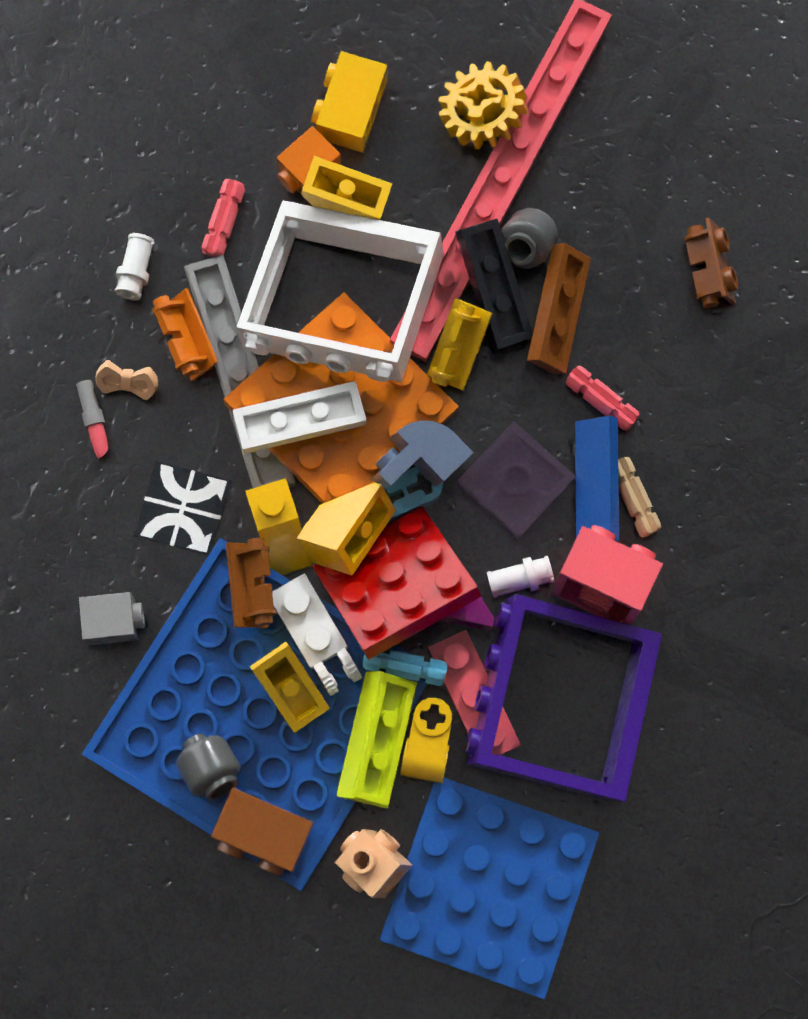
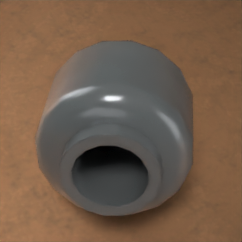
M525 208L517 211L501 230L505 241L504 246L507 248L511 264L518 268L530 269L538 267L550 255L554 244L558 240V230L554 220L547 213L536 208Z
M200 733L184 742L182 745L183 752L179 755L176 766L193 796L214 801L230 793L232 787L235 788L237 786V778L241 772L240 763L223 737L217 735L205 736V734Z

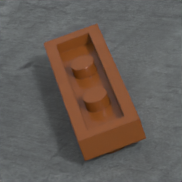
M566 243L554 244L551 250L527 361L552 374H566L591 261L590 257Z

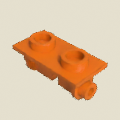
M184 289L171 300L168 295L156 298L153 301L155 307L152 312L159 322L163 335L172 334L173 339H170L167 344L175 361V368L177 371H182L184 377L189 376L190 380L194 381L216 365L218 359L189 289Z

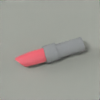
M84 380L76 384L83 410L82 418L85 428L88 429L94 452L99 459L109 449L104 429L105 420L102 409L98 405L93 381Z

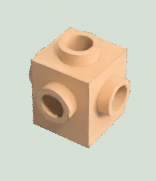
M362 829L361 832L355 831L342 844L340 850L343 853L335 862L344 871L341 876L342 879L355 891L362 893L364 890L371 898H386L413 866L397 851L400 847L397 840L382 829L378 832Z

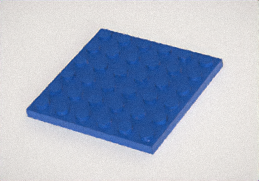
M219 538L82 755L212 835L229 794L214 801L193 796L178 772L176 761L183 752L182 745L192 736L203 733L205 736L217 735L223 737L241 767V772L237 778L238 784L235 789L312 821L315 824L295 872L292 873L284 870L282 877L277 876L302 892L356 801L338 797L337 790L366 672L371 670L363 668L364 652L337 608L320 599L347 644L348 649L346 650L362 676L361 679L353 682L352 679L347 677L342 668L343 664L337 655L327 660L323 664L328 673H331L334 677L339 691L332 696L327 692L314 669L311 670L277 611L276 615L272 616L273 624H270L269 628H235L226 551L227 542ZM271 568V575L264 577L266 584H272V592L291 581ZM285 642L288 643L330 708L295 733L250 668L251 665ZM394 645L384 651L390 653V650L393 649L409 653L398 645ZM380 668V671L386 673V669ZM420 677L419 681L411 680L417 682L411 712L428 686V683H425V678ZM244 852L243 855L259 864L260 858Z

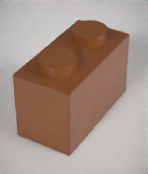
M232 787L211 837L220 841L217 850L240 860L244 852L260 858L257 867L282 877L284 870L292 873L295 872L315 824L312 821Z

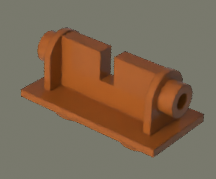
M705 218L707 229H703L702 225L691 226L687 229L688 235L685 236L690 265L696 266L706 263L707 267L706 269L692 272L697 300L702 301L704 308L719 305L718 298L721 297L732 305L736 304L733 291L738 290L739 285L734 268L732 266L728 267L725 252L730 251L727 232L724 227L720 228L710 218Z
M264 538L249 539L247 543L227 542L226 551L234 627L269 628V625L273 624L272 616L276 615L272 584H266L264 581V577L271 575L268 554L270 547L265 545Z

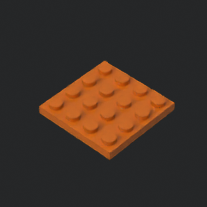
M345 292L298 332L387 353H392L395 345L390 342V337ZM273 354L224 398V405L232 412L234 409L356 381L366 416V425L268 448L322 504L374 483L371 478L380 471L375 463L392 447L398 452L400 451L389 439L398 430L417 421H434L444 425L459 409V406L436 383L432 382V379L411 358L409 359L402 382L394 380L380 382L369 378L366 374L353 371L339 373L330 370L325 365L312 362L298 364L290 361L285 356Z

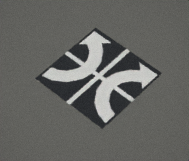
M155 461L134 536L209 555L213 547L231 480Z

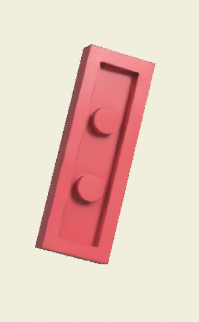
M464 630L429 646L428 651L431 658L447 663L444 685L468 734L470 728L476 729L479 712L474 710L475 699L480 686L486 687L488 674L467 630ZM503 707L492 749L493 754L500 756L521 746Z

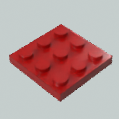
M423 506L385 526L353 575L318 564L312 566L319 581L368 660L482 597L478 586Z

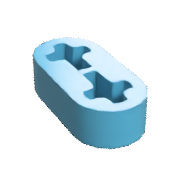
M416 467L405 471L390 487L385 489L388 497H393L400 493L403 495L402 498L393 503L396 511L389 522L395 521L421 506L424 508L437 501L442 494L443 482L436 487L432 484L431 494L425 495L423 490L409 494L407 490L415 487L418 481L417 477L423 474Z

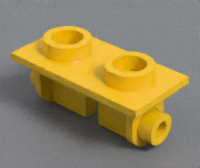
M454 299L427 375L432 377V382L441 386H447L448 384L460 390L465 389L493 313L460 299Z

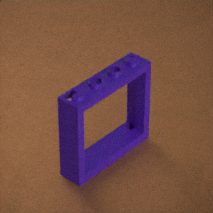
M518 594L507 598L505 603L500 604L499 613L495 616L494 627L499 628L496 644H490L485 657L484 669L489 670L486 687L480 686L475 699L474 710L479 712L476 729L470 728L466 738L468 743L465 753L469 754L467 765L612 803L625 802L662 634ZM524 613L632 642L601 782L492 753Z

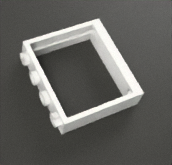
M283 200L236 327L243 347L258 355L272 353L285 356L290 361L298 364L312 362L325 365L330 370L339 373L353 371L366 374L369 378L380 382L388 380L402 382L444 255L441 233ZM295 238L421 264L392 353L264 326Z

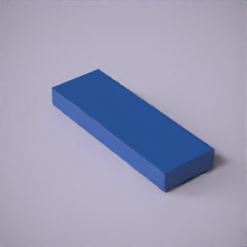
M609 415L575 421L576 538L582 526L591 529L593 525H596L615 534V541L618 542V418Z

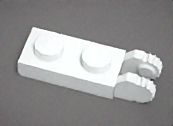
M305 573L272 592L273 603L277 613L311 670L314 669L330 696L339 692L334 677L331 673H328L323 664L332 657L338 656L347 677L352 679L353 682L362 678L346 650L348 649L347 644Z

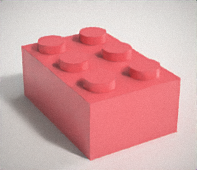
M593 525L589 529L582 526L551 595L596 616L631 625L641 612L663 563L655 560L656 554L643 546L632 544L631 548L616 542V535L605 528Z

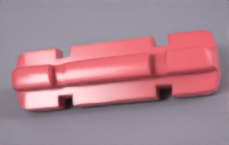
M225 179L219 193L221 198L217 199L208 226L209 234L205 235L202 244L203 253L210 257L224 255L227 246L225 238L228 239L230 237L239 210L237 203H241L245 192L244 184L232 179Z
M582 366L574 368L566 379L567 386L577 394L582 392L584 395L582 398L603 415L618 418V426L622 430H629L639 418L638 410L629 403L624 405L619 395L599 379L595 381L591 379L592 374Z

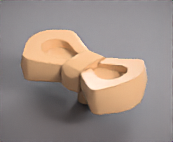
M107 360L98 368L95 375L96 384L103 393L125 390L131 391L144 400H148L158 388V377L151 367H145L134 372L132 369L122 370L113 362Z

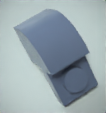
M434 421L413 422L404 426L389 438L400 451L398 452L392 447L375 463L380 471L371 480L381 484L385 490L414 464L436 487L444 482L474 452L457 434L443 424Z

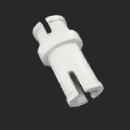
M140 233L129 234L123 264L117 268L115 275L118 279L115 293L118 296L128 300H139L141 298L142 287L146 286L149 280V274L146 271L151 250L154 246V241L151 237Z
M548 556L533 561L531 557L522 559V564L492 572L488 571L487 576L493 598L530 588L531 591L539 590L538 585L555 582Z

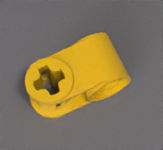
M427 698L416 706L409 738L407 737L400 776L443 784L450 746L448 745L452 724V712L449 705L443 700ZM431 707L439 708V715L445 717V722L437 723L435 730L428 729L427 721L420 719L421 714L429 713Z

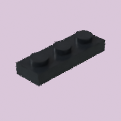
M498 218L455 231L479 308L493 313L486 330L491 350L501 349L532 338L533 332L507 248L504 246L505 241Z

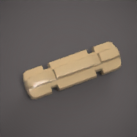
M629 457L618 459L619 492L630 516L636 518L634 524L641 537L650 536L660 530L661 523L656 512L652 513L650 510L653 506L640 478L634 476L636 469Z

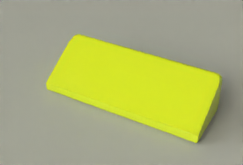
M382 671L366 672L337 790L338 797L388 809L417 682Z

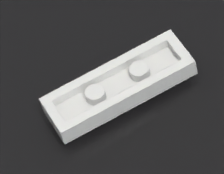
M356 381L232 410L243 454L366 425V416Z

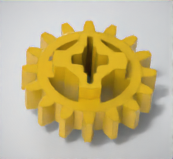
M486 62L484 69L478 71L475 64H471L470 74L465 76L462 72L457 71L455 74L458 82L456 84L446 83L444 85L449 96L439 97V103L443 109L439 112V115L450 137L457 136L460 145L465 146L471 139L475 149H480L483 141L488 140L493 148L497 145V137L502 135L507 140L511 139L508 130L511 126L514 128L522 127L518 115L527 114L528 109L524 101L528 98L523 85L521 86L518 75L516 73L509 75L505 65H501L497 71H494L491 62ZM496 88L503 89L508 95H504L502 90H496ZM459 115H462L465 121H470V124L462 121Z

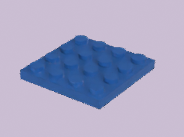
M443 778V784L434 782L407 858L413 866L399 881L379 940L545 999L600 832L447 778Z

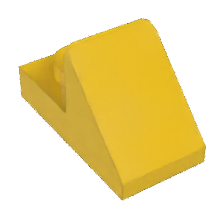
M287 642L250 666L257 680L294 733L330 709Z

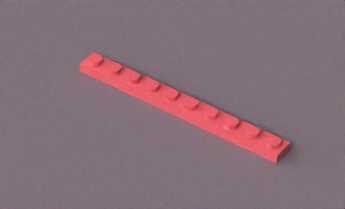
M574 0L525 90L528 99L524 102L528 112L524 115H518L522 127L514 128L511 126L508 129L511 135L509 140L503 138L502 135L500 136L496 147H494L442 243L444 255L411 352L412 356L427 362L442 334L454 299H461L470 282L455 231L498 218L499 225H501L605 33L612 14L583 0ZM405 312L390 338V342L393 344L396 342Z

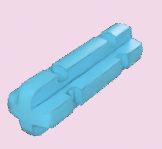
M393 649L390 650V653L382 652L369 660L365 654L363 657V668L367 670L380 671V668L386 669V673L406 679L419 681L420 677L425 678V683L437 686L443 685L447 672V663L445 661L431 658L430 662L424 661V656Z

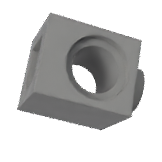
M131 592L79 597L82 640L88 646L139 640L138 628H145L144 610L142 603H135V598Z

